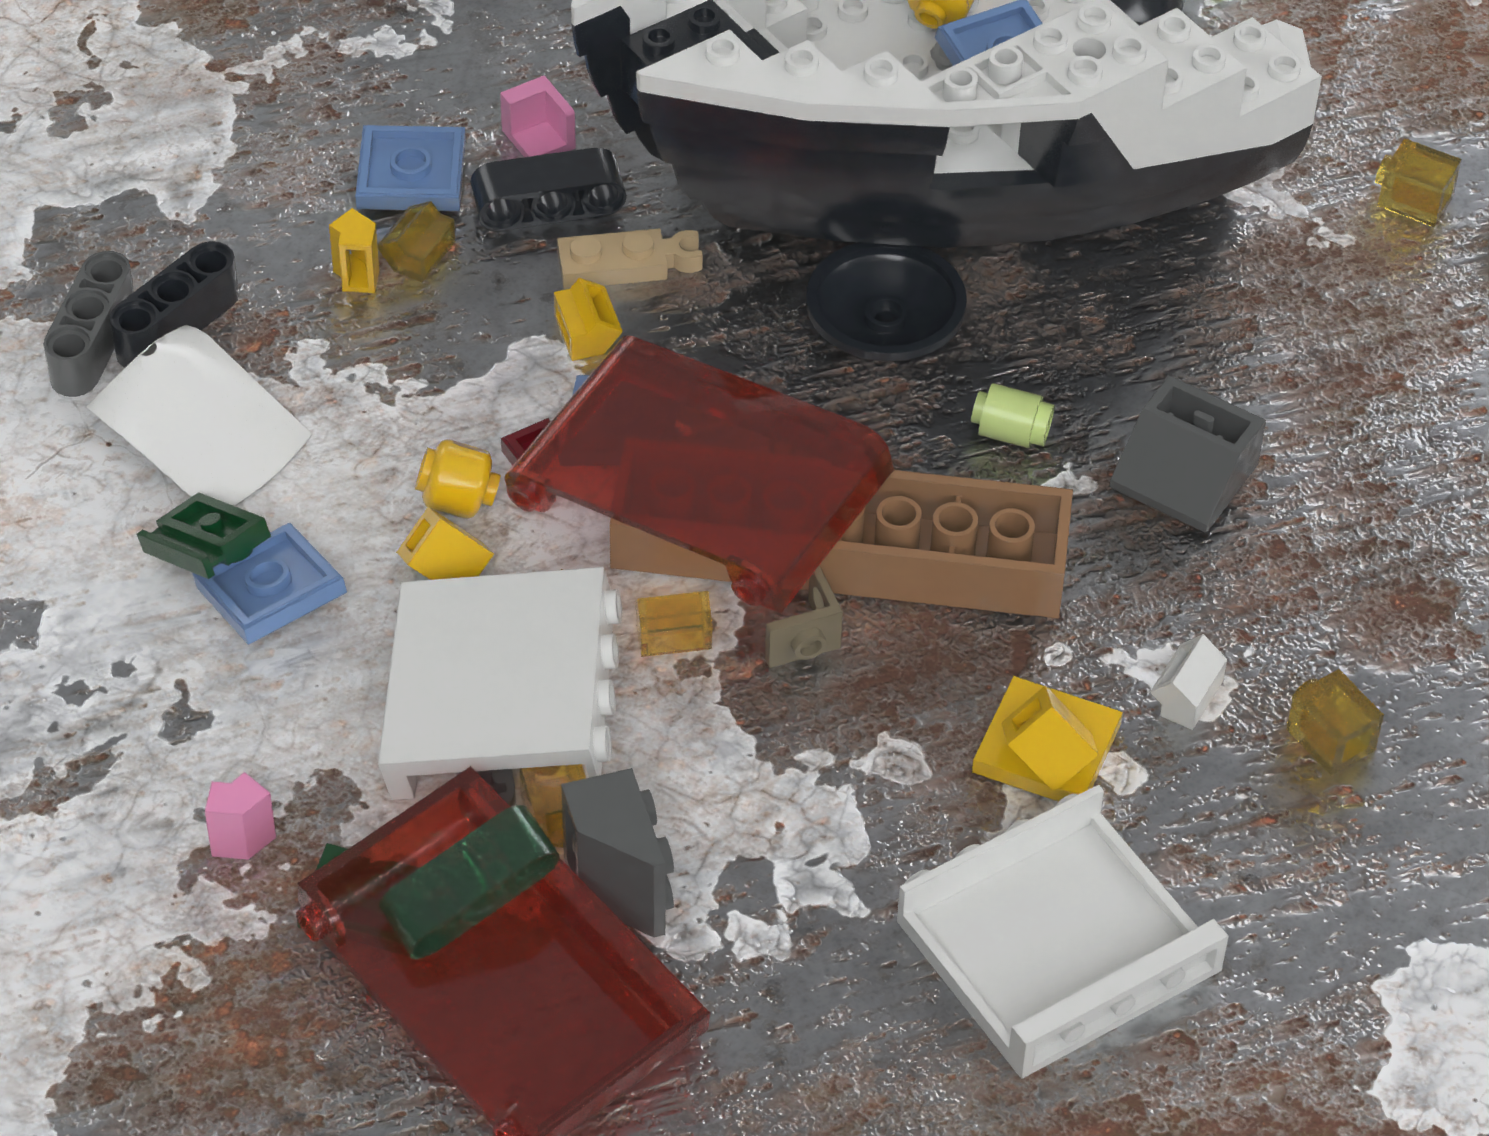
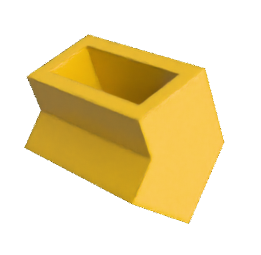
M351 208L329 224L333 272L341 277L342 291L375 293L379 276L376 223Z
M579 277L570 289L554 292V316L571 360L575 361L604 355L623 332L605 286Z

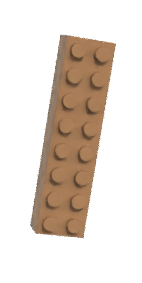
M627 441L610 519V568L809 591L810 565L819 564L835 594L1059 618L1073 489Z

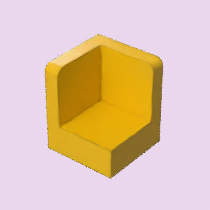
M429 506L396 552L408 566L430 580L479 576L494 555L483 542Z
M1046 685L1001 723L1007 745L1054 791L1062 787L1099 755L1090 731Z

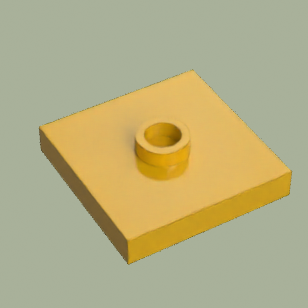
M1013 676L973 759L972 773L1055 801H1060L1070 794L1079 795L1093 788L1121 726L1123 712L1049 688L1090 731L1099 754L1062 787L1054 791L1007 745L1001 723L1044 687L1043 685Z

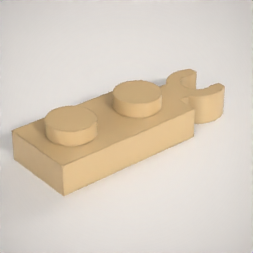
M660 228L557 238V254L563 289H570L579 277L606 286L667 280L668 269L671 268L684 273H694L702 270L703 254L702 250H699L698 231L685 230L676 233L672 238L662 239Z

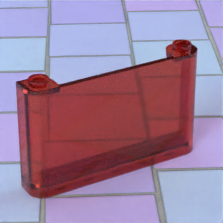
M623 336L509 469L504 479L510 500L524 511L546 512L555 503L556 495L725 565L732 582L731 588L741 601L750 606L761 605L781 614L894 471V466L885 441L866 425L637 337Z
M471 766L297 883L300 909L296 911V918L304 933L314 942L323 941L493 1126L494 1136H567L708 1030L710 1012Z

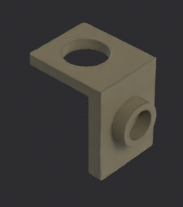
M819 564L810 565L808 601L813 611L766 624L765 660L769 668L800 659L809 660L822 653L841 648L843 611Z

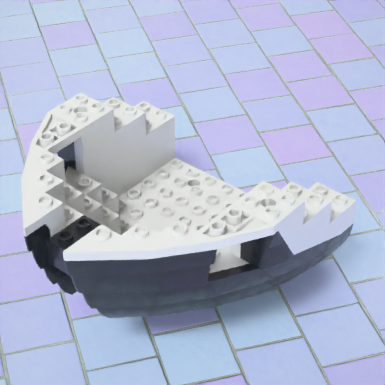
M572 0L571 25L576 54L579 57H585L588 74L598 95L601 98L607 96L614 120L626 134L635 131L638 139L651 155L665 163L672 164L678 185L690 199L700 200L714 219L729 227L831 241L939 248L1047 241L1130 225L1201 203L1253 183L1295 162L1303 151L1313 126L1322 78L1319 73L1253 17L1211 37L1178 8L1139 26L1111 0H1027L1043 24L943 71L937 68L930 54V50L937 42L935 39L937 29L921 24L916 19L914 11L909 7L907 0ZM975 0L967 17L1017 0Z

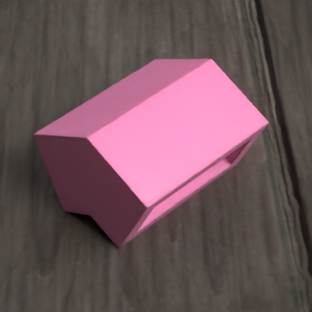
M245 772L231 783H211L205 808L212 857L249 860L276 838L271 794Z

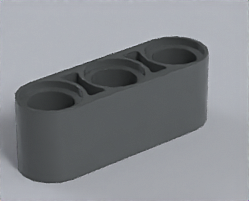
M102 251L91 255L85 260L45 336L43 346L52 388L58 394L77 397L92 391L98 384L115 349L110 314L117 304L134 292L130 264L128 259L121 253Z

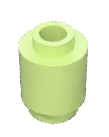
M992 383L988 393L978 392L972 411L971 422L980 424L979 436L1028 449L1031 444L1044 447L1050 431L1055 405L1043 402V396Z

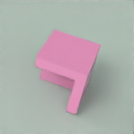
M545 75L500 93L502 131L524 157L576 149L575 112Z

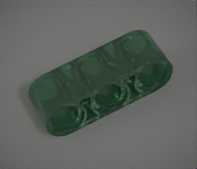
M515 805L500 812L392 887L381 898L379 908L410 957L414 959L424 958L442 949L544 878L558 864L560 856L529 808L525 805Z

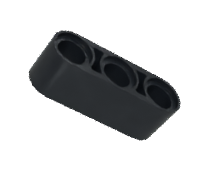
M587 148L494 161L477 168L470 180L480 222L487 229L493 231H505L603 217L620 210L627 198L616 157L610 150L605 148Z
M209 241L194 246L115 306L110 314V323L117 362L122 367L126 368L150 344L179 327L188 325L203 330L238 301L239 289L235 256L233 250L228 245Z

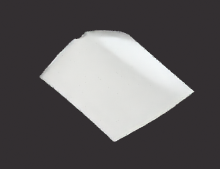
M188 325L179 327L150 344L86 406L87 409L136 448L190 497L199 492L233 506L270 481L290 462L312 435L302 423L270 395L210 336L196 327Z

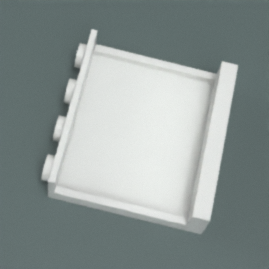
M604 567L401 582L378 766L391 800L414 799L417 775L585 764L589 778L601 775L602 762L610 761L612 756L611 734L609 727L605 726L606 715H613L615 712V691L613 682L609 679V669H617L619 663L618 642L616 635L612 634L613 624H621L622 621L620 592L618 589L610 590Z
M1099 784L1079 795L1070 794L1065 796L1052 809L1030 820L1021 819L1016 821L1003 834L981 845L972 844L967 846L954 859L932 870L925 869L913 874L899 889L897 923L1021 1079L1222 971L1228 934L1215 919L1197 927L1101 814L1104 790Z

